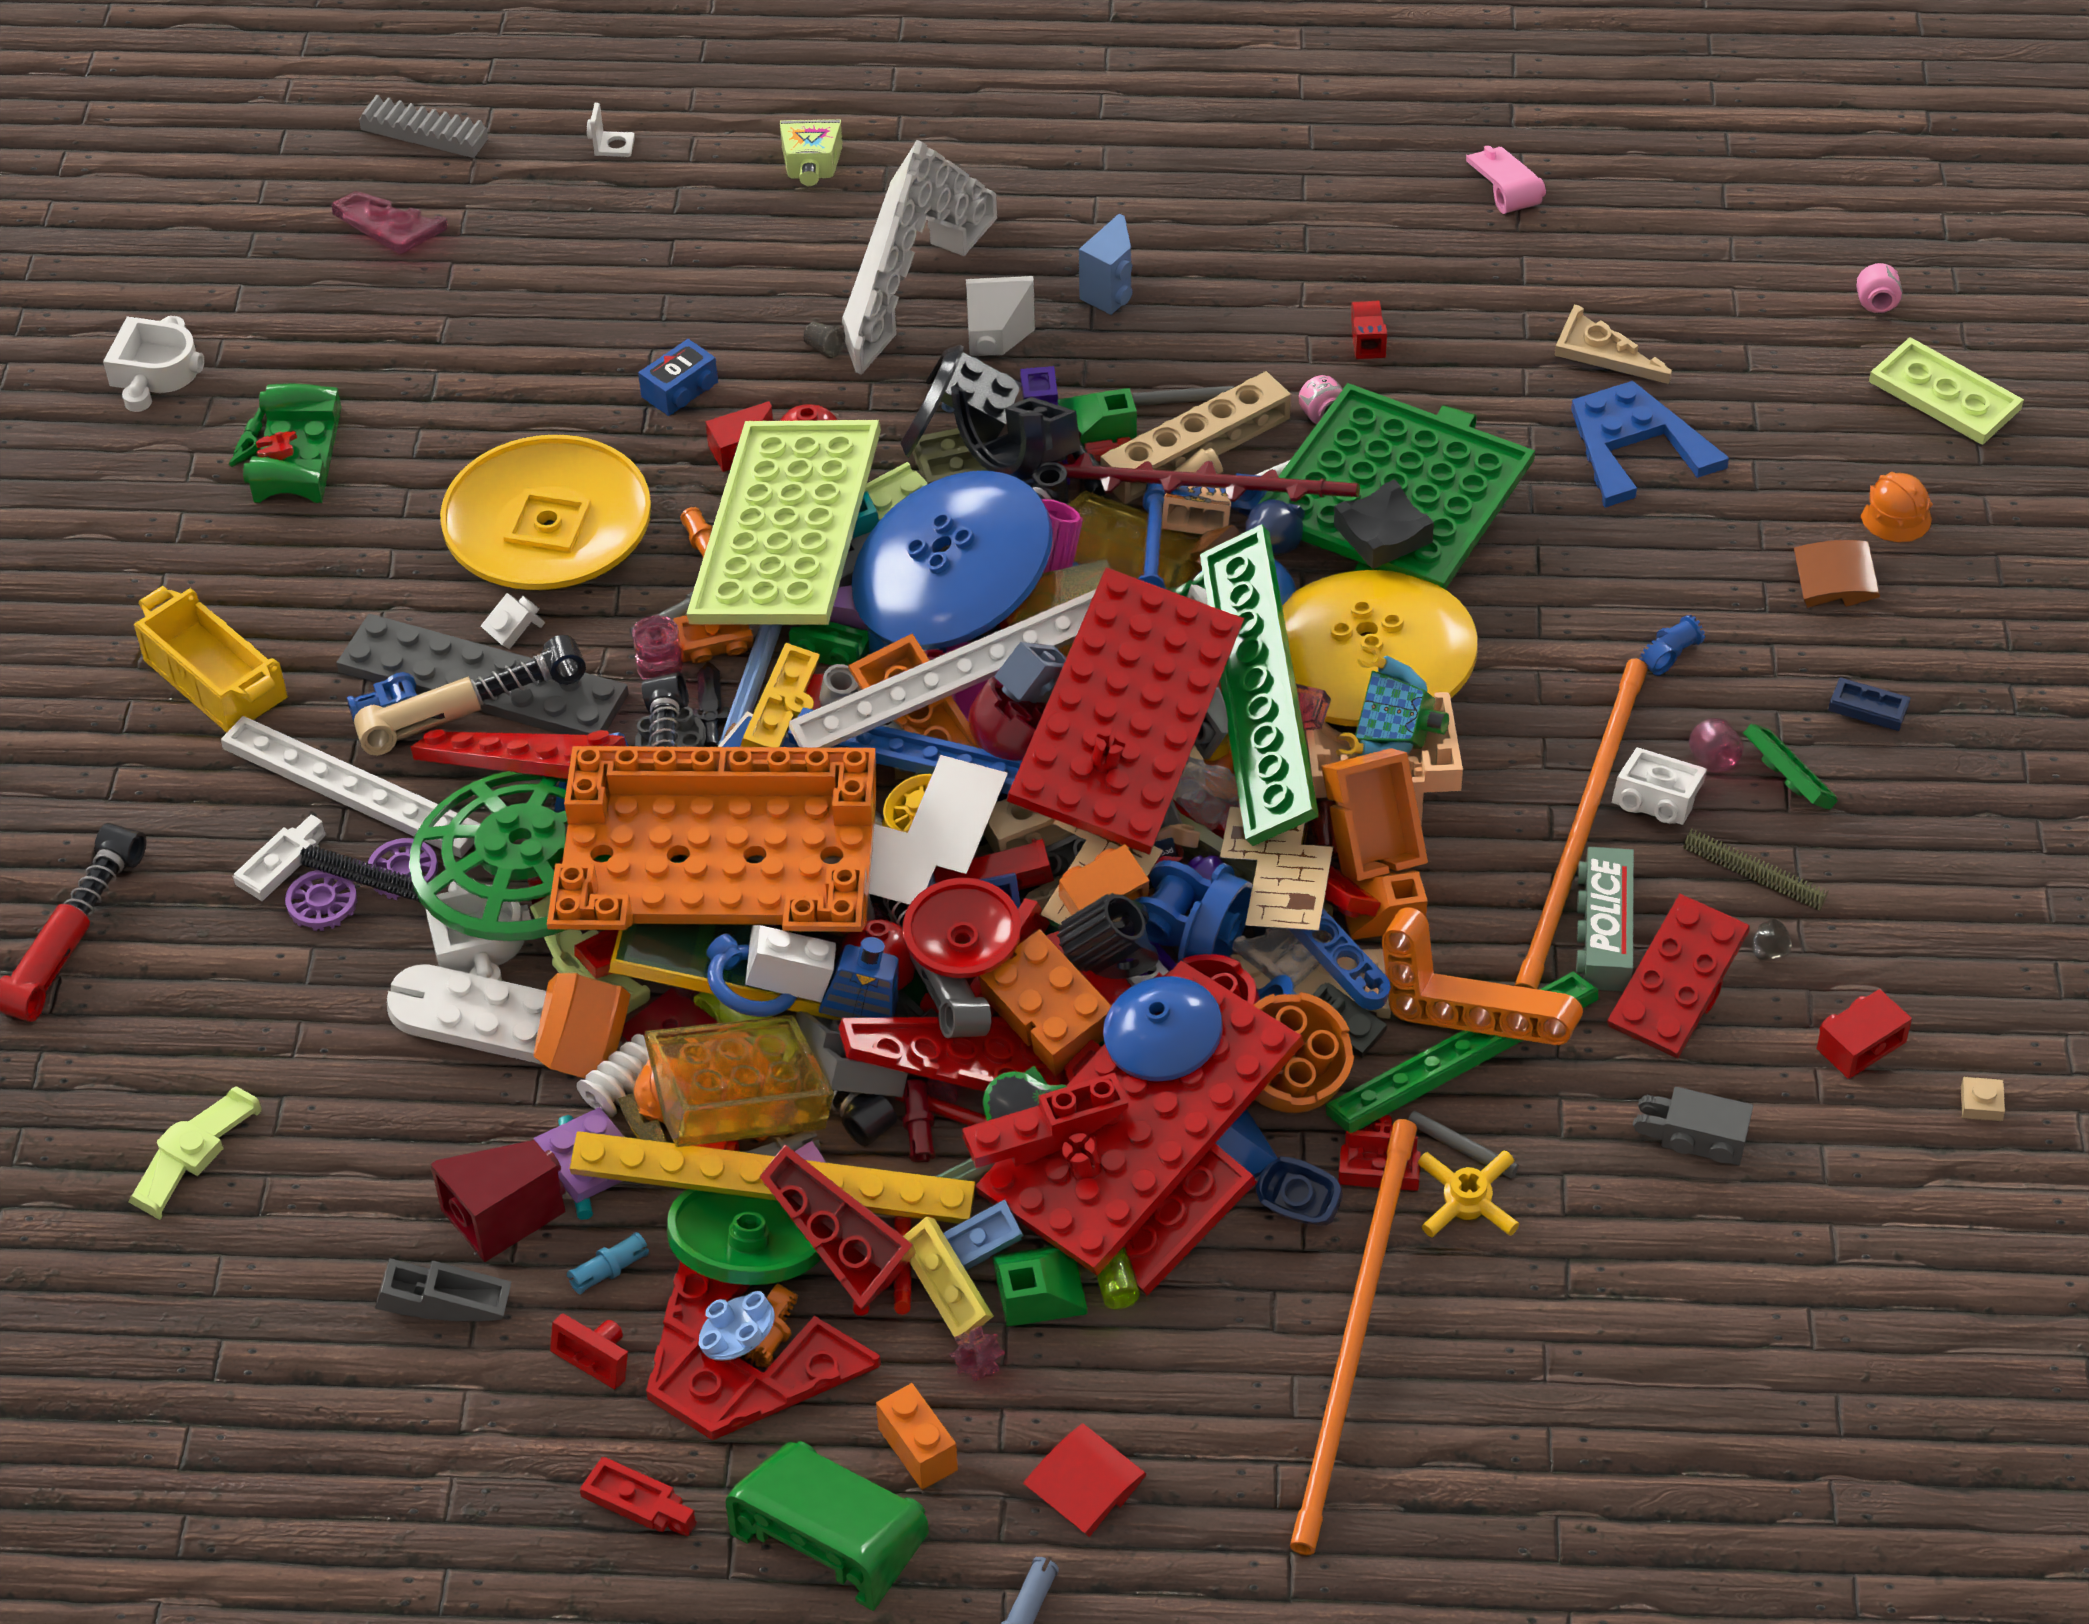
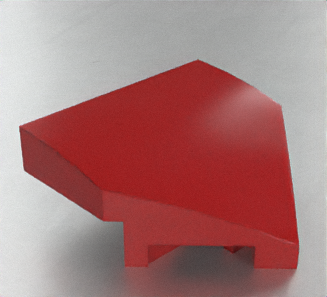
M1385 1115L1374 1121V1123L1353 1133L1346 1131L1345 1144L1341 1146L1338 1178L1340 1185L1380 1188L1387 1161V1148L1393 1128L1392 1118L1389 1115ZM1417 1136L1414 1139L1410 1159L1406 1164L1401 1190L1418 1191L1420 1166L1418 1165V1160L1421 1157V1152L1417 1150Z

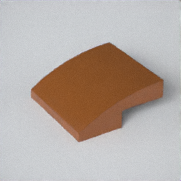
M1832 540L1794 548L1803 598L1807 608L1840 598L1843 599L1845 607L1880 597L1868 541Z

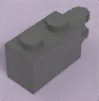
M1675 1086L1672 1099L1659 1096L1654 1097L1648 1094L1646 1096L1643 1095L1639 1099L1638 1107L1640 1112L1644 1114H1638L1634 1118L1632 1126H1634L1638 1134L1661 1139V1147L1672 1149L1682 1154L1689 1153L1710 1158L1720 1163L1740 1165L1754 1105Z

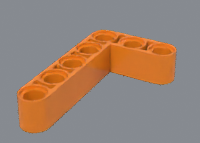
M1403 908L1399 910L1382 936L1385 974L1391 986L1388 996L1389 1006L1393 1014L1401 1020L1538 1043L1562 1045L1570 1039L1582 1017V1005L1576 998L1568 994L1434 974L1429 924L1424 914L1417 909Z

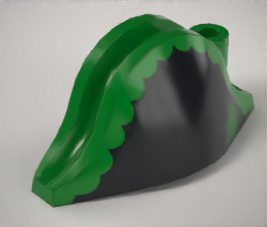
M1035 1066L1024 1073H1003L992 1080L986 1088L983 1097L986 1119L989 1121L1039 1106L1038 1095L1067 1086L1048 1085Z

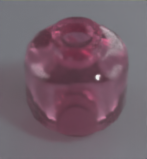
M1710 718L1701 722L1695 727L1689 739L1691 753L1704 768L1713 773L1724 772L1733 768L1743 755L1744 745L1742 738L1726 720L1720 718Z

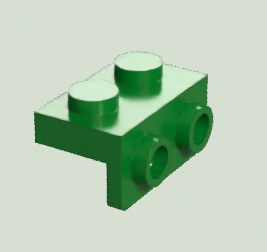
M829 621V625H801L800 628L793 626L789 631L790 644L820 654L818 660L820 663L832 666L836 664L849 666L866 657L869 651L868 631Z

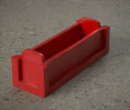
M1032 839V843L974 858L967 874L939 866L934 869L936 883L954 878L984 879L1015 873L1019 891L1054 881L1043 839Z

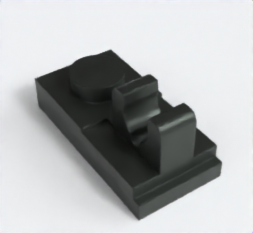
M1329 982L1321 984L1312 994L1329 1003L1343 1017L1350 1029L1348 1034L1352 1044V1051L1361 1058L1368 1053L1387 1030V1024L1368 1010L1359 1006Z

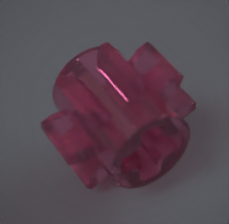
M978 1326L970 1330L969 1334L963 1332L956 1336L955 1340L960 1346L950 1353V1357L955 1358V1363L958 1367L957 1373L971 1374L973 1381H978L984 1377L985 1373L992 1375L999 1371V1366L995 1361L998 1357L1004 1355L1005 1351L999 1347L996 1340L998 1335L996 1333L993 1335L983 1334L982 1327Z

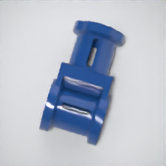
M400 672L391 675L385 681L373 684L375 692L355 698L353 696L346 698L354 722L355 715L366 706L378 705L384 708L418 694L415 691L416 682L414 677L409 673ZM399 683H402L404 691L402 692L400 690Z

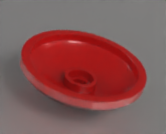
M954 878L935 883L914 898L905 913L903 934L908 951L927 970L945 977L971 978L997 969L1011 957L1020 940L1021 919L1014 901L999 887L979 879Z

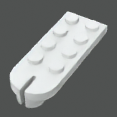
M426 964L409 967L400 972L392 981L391 991H388L387 1012L391 1022L401 1031L414 1036L544 1065L534 1057L533 1053L546 995L545 990Z

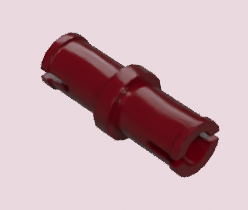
M924 1080L907 1081L903 1095L906 1115L902 1118L903 1127L908 1130L910 1160L917 1163L928 1162L930 1159H934L936 1154L931 1129L935 1121L933 1113L929 1112L927 1083Z

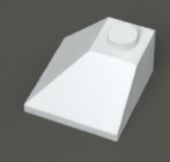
M1033 276L966 279L970 356L1003 355L1035 330Z

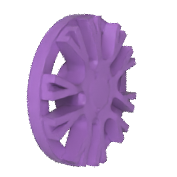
M395 839L381 845L373 852L368 860V864L371 863L377 867L387 868L393 872L403 873L410 877V849L414 839ZM423 842L420 850L424 852L420 854V865L422 873L428 872L426 876H423L425 881L430 882L438 872V862L434 850ZM400 847H406V852L400 853ZM390 851L393 854V856L390 857L389 860H386L381 857L382 855ZM374 888V890L378 892L379 895H387L388 899L393 898L394 900H397L398 897H401Z
M315 870L300 876L290 885L285 896V903L290 917L299 927L304 925L312 927L313 931L318 929L324 931L323 927L331 926V929H333L335 925L340 926V921L348 915L352 916L354 914L357 892L353 881ZM324 878V883L313 886L312 880ZM302 886L304 889L307 890V892H305V891H303V890H301V889H299V888ZM347 887L350 890V892L337 894ZM293 899L304 900L303 902L292 904ZM328 914L326 918L321 917V915ZM313 915H316V918H315V919L309 918V917H311V916H313Z

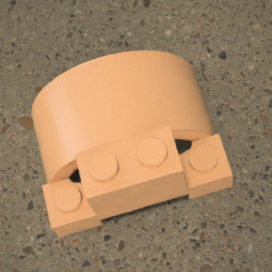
M1448 692L1434 693L1435 705L1433 709L1449 714V725L1446 733L1443 735L1427 732L1424 746L1421 749H1412L1408 754L1421 825L1424 793L1461 791L1463 767L1452 704ZM1316 698L1303 699L1302 710L1315 797H1327L1321 766L1358 757V755L1353 753L1349 757H1347V754H1340V757L1337 756L1335 751L1338 749L1350 751L1349 742L1338 740L1337 737L1343 733L1333 729L1322 720L1317 708Z

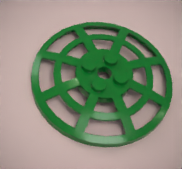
M507 771L474 781L439 803L421 824L410 849L409 868L414 890L421 904L428 912L453 930L485 940H533L568 930L547 929L548 916L526 921H498L503 902L529 901L551 895L554 870L552 868L563 858L566 841L565 824H568L566 811L556 813L543 805L549 795L565 800L566 790L555 786L559 781L567 783L568 779ZM541 780L539 784L512 785L494 791L490 789L517 781ZM533 792L527 803L506 806L500 799V797L511 794ZM473 795L478 797L462 808L449 825L433 827L445 813L458 803ZM484 804L492 813L480 825H461L472 812ZM454 838H474L476 851L456 862L453 855ZM443 839L441 854L446 870L426 883L420 865L422 843L425 840ZM518 839H528L523 841L521 844H513V842ZM603 854L597 856L595 860L606 862L612 856ZM481 864L495 878L491 887L473 880L465 873ZM539 876L543 884L532 887L508 889L510 880H523ZM454 881L467 892L487 899L482 919L454 910L442 902L436 894Z

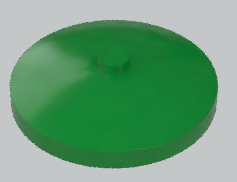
M686 1189L674 1200L668 1213L667 1239L673 1253L690 1269L718 1281L743 1285L781 1282L807 1272L822 1259L777 1200Z

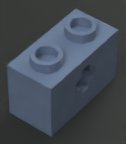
M1020 642L994 677L1003 685L1002 691L1016 702L1047 703L1066 661V657L1053 645Z

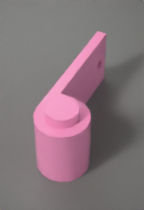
M1484 146V151L1466 155V161L1493 183L1495 203L1502 214L1541 204L1542 197L1546 194L1543 180L1538 178L1504 148L1498 147L1493 149L1491 146Z

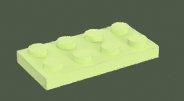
M1911 337L1874 368L1869 378L1870 383L1982 445L2022 409L2024 401L2019 396Z

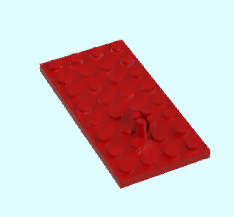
M1106 567L1009 790L1006 801L1116 843L1126 844L1127 847L1150 855L1244 618Z
M1180 961L1167 976L1186 978L1202 985L1213 995L1222 1015V1036L1217 1049L1208 1061L1197 1070L1183 1077L1168 1081H1148L1135 1078L1121 1070L1109 1056L1104 1044L1067 1084V1087L1115 1073L1128 1100L1129 1108L1088 1136L1083 1133L1071 1135L1069 1137L1071 1145L1064 1142L1061 1150L1017 1167H1015L1012 1158L996 1162L975 1185L978 1194L993 1205L1006 1200L1018 1222L1097 1276L1304 1044L1302 1035L1183 961ZM1158 1012V1013H1155L1154 1015H1160V1014H1162L1163 1012Z

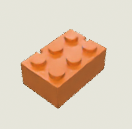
M1390 748L1321 766L1327 799L1333 800L1336 805L1329 806L1343 875L1347 878L1361 881L1390 873L1389 869L1399 871L1428 863L1407 752Z
M1039 929L1017 946L1013 953L1014 958H1009L997 969L980 975L979 980L982 996L1028 1046L1032 1044L1033 1052L1056 1076L1065 1069L1064 1067L1091 1039L1097 1044L1104 1040V1023L1111 1005Z

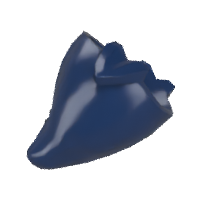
M1275 499L1266 500L1253 507L1246 521V532L1263 524L1270 533L1273 556L1285 555L1296 549L1302 539V521L1305 518V511L1301 506L1292 503L1288 504Z

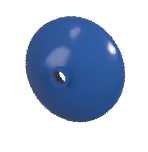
M1156 977L1130 987L1117 998L1105 1019L1103 1030L1104 1042L1113 1062L1127 1074L1142 1080L1168 1081L1188 1075L1208 1061L1219 1045L1223 1031V1021L1217 1001L1202 985L1182 977ZM1163 1012L1160 1015H1154L1155 1013Z

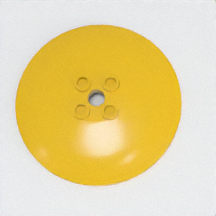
M570 435L533 436L495 447L469 463L455 477L445 493L441 507V527L444 540L452 555L462 566L476 576L489 582L515 589H557L596 578L617 566L632 553L642 540L650 521V493L645 478L638 467L624 454L606 444ZM547 520L555 521V523L551 525H542L545 522H547Z
M1359 570L1335 574L1298 589L1282 605L1300 711L1303 713V699L1316 698L1317 708L1324 722L1343 726H1358L1372 671L1378 672V667L1376 666L1363 668L1358 664L1357 659H1362L1369 664L1374 660L1372 651L1364 649L1363 646H1376L1379 648L1382 657L1389 656L1410 666L1426 682L1427 692L1433 697L1434 693L1448 692L1451 699L1467 682L1476 663L1478 653L1477 632L1467 609L1444 588L1417 577L1386 570ZM1365 632L1374 633V634H1367V635H1365V636H1361V635H1360V634L1365 633Z

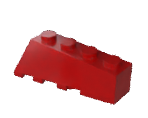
M787 1145L783 1146L759 1176L764 1186L771 1191L861 1310L891 1285L916 1253L912 1243Z

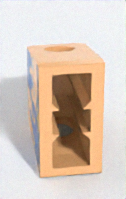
M1179 486L1171 493H1166L1164 496L1161 529L1203 535L1207 531L1228 526L1231 501L1226 490L1223 488Z

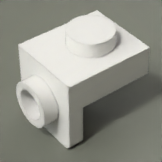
M506 593L482 623L481 627L501 645L510 650L531 622L540 628L546 622L536 615L539 608L526 597L522 596L520 600H517Z

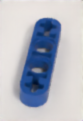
M1322 909L1319 930L1331 934L1333 939L1330 942L1321 943L1316 941L1312 934L1318 930L1288 928L1359 1006L1367 1010H1377L1386 1004L1391 988L1389 979L1324 909ZM1341 957L1352 958L1356 961L1357 967L1352 970L1343 969L1338 965L1337 960ZM1366 986L1371 990L1378 988V994L1374 991H1370L1367 993L1365 991Z

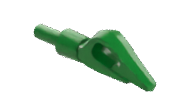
M260 406L254 418L248 420L244 433L234 450L233 457L229 461L230 467H234L257 455V451L260 450L256 445V441H258L256 437L263 427L261 421L265 415V412H261Z

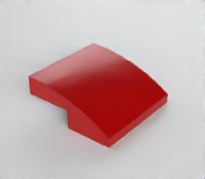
M1082 1423L1051 1450L1023 1484L1090 1537L1115 1505H1118L1120 1508L1147 1474Z

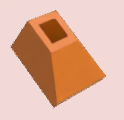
M1412 868L1399 871L1391 869L1388 874L1361 881L1350 879L1381 902L1375 917L1359 914L1358 918H1353L1343 914L1349 937L1352 940L1383 936L1396 914L1403 908L1417 909L1426 917L1428 901L1419 871Z

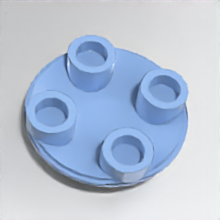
M760 1291L734 1298L728 1302L724 1299L714 1301L706 1309L708 1319L701 1329L699 1346L707 1357L720 1361L731 1360L750 1352L765 1339L773 1326L775 1312L772 1304Z

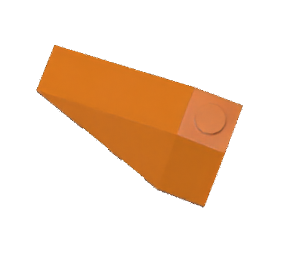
M912 633L850 664L848 669L861 690L930 660ZM951 695L893 720L907 732L979 748L971 735L968 721Z

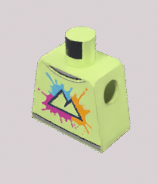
M841 120L780 121L782 151L788 177L791 179L799 178L802 184L813 186L817 184L819 178H831L834 176L842 150Z

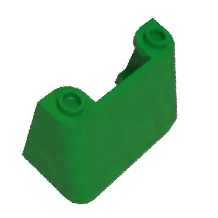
M801 1441L797 1443L788 1442L737 1483L725 1500L730 1535L747 1544L755 1534L757 1539L765 1542L770 1535L834 1569L836 1581L844 1585L849 1580L859 1590L855 1597L856 1602L872 1611H875L929 1533L925 1509L919 1502L909 1497L903 1499L817 1454L810 1445Z

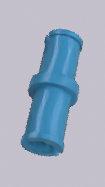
M635 1232L609 1249L606 1247L599 1249L594 1258L567 1272V1277L571 1279L569 1282L572 1288L578 1294H582L585 1290L606 1278H616L621 1274V1269L642 1257L648 1256L649 1249H642L647 1246L644 1238L638 1232Z

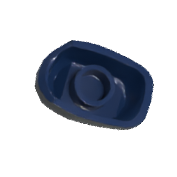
M1280 1156L1268 1164L1260 1174L1256 1185L1259 1201L1270 1211L1297 1222L1318 1226H1327L1333 1222L1343 1198L1342 1187L1334 1176L1312 1164L1292 1157Z

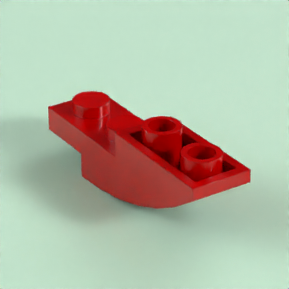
M1115 1073L1038 1095L1039 1106L962 1128L963 1139L975 1167L980 1168L1012 1158L1015 1167L1061 1150L1064 1142L1071 1145L1069 1141L1071 1135L1083 1133L1088 1136L1112 1121L1129 1108L1128 1100Z

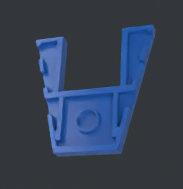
M1634 381L1572 400L1571 411L1581 440H1584L1588 461L1592 464L1594 479L1597 488L1601 490L1603 496L1602 503L1605 508L1636 498L1637 487L1610 452L1633 443L1664 434L1697 478L1728 468V456Z

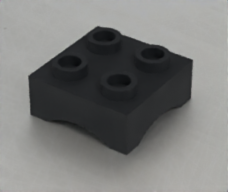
M1395 479L1385 483L1377 491L1365 498L1356 501H1344L1334 506V527L1372 569L1433 543L1434 522L1428 515L1421 513L1412 505Z

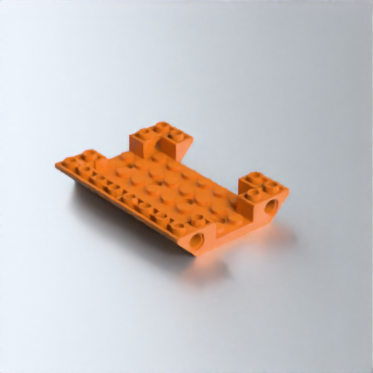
M572 747L564 802L568 827L562 864H555L547 929L626 930L633 924L782 925L783 931L861 932L867 924L876 811L875 748ZM606 854L612 856L606 862L594 861L599 855ZM677 855L688 857L681 863L670 861L671 858ZM756 855L764 857L760 863H749L746 861L748 858ZM830 856H837L841 858V860L835 864H827L823 862L825 858Z

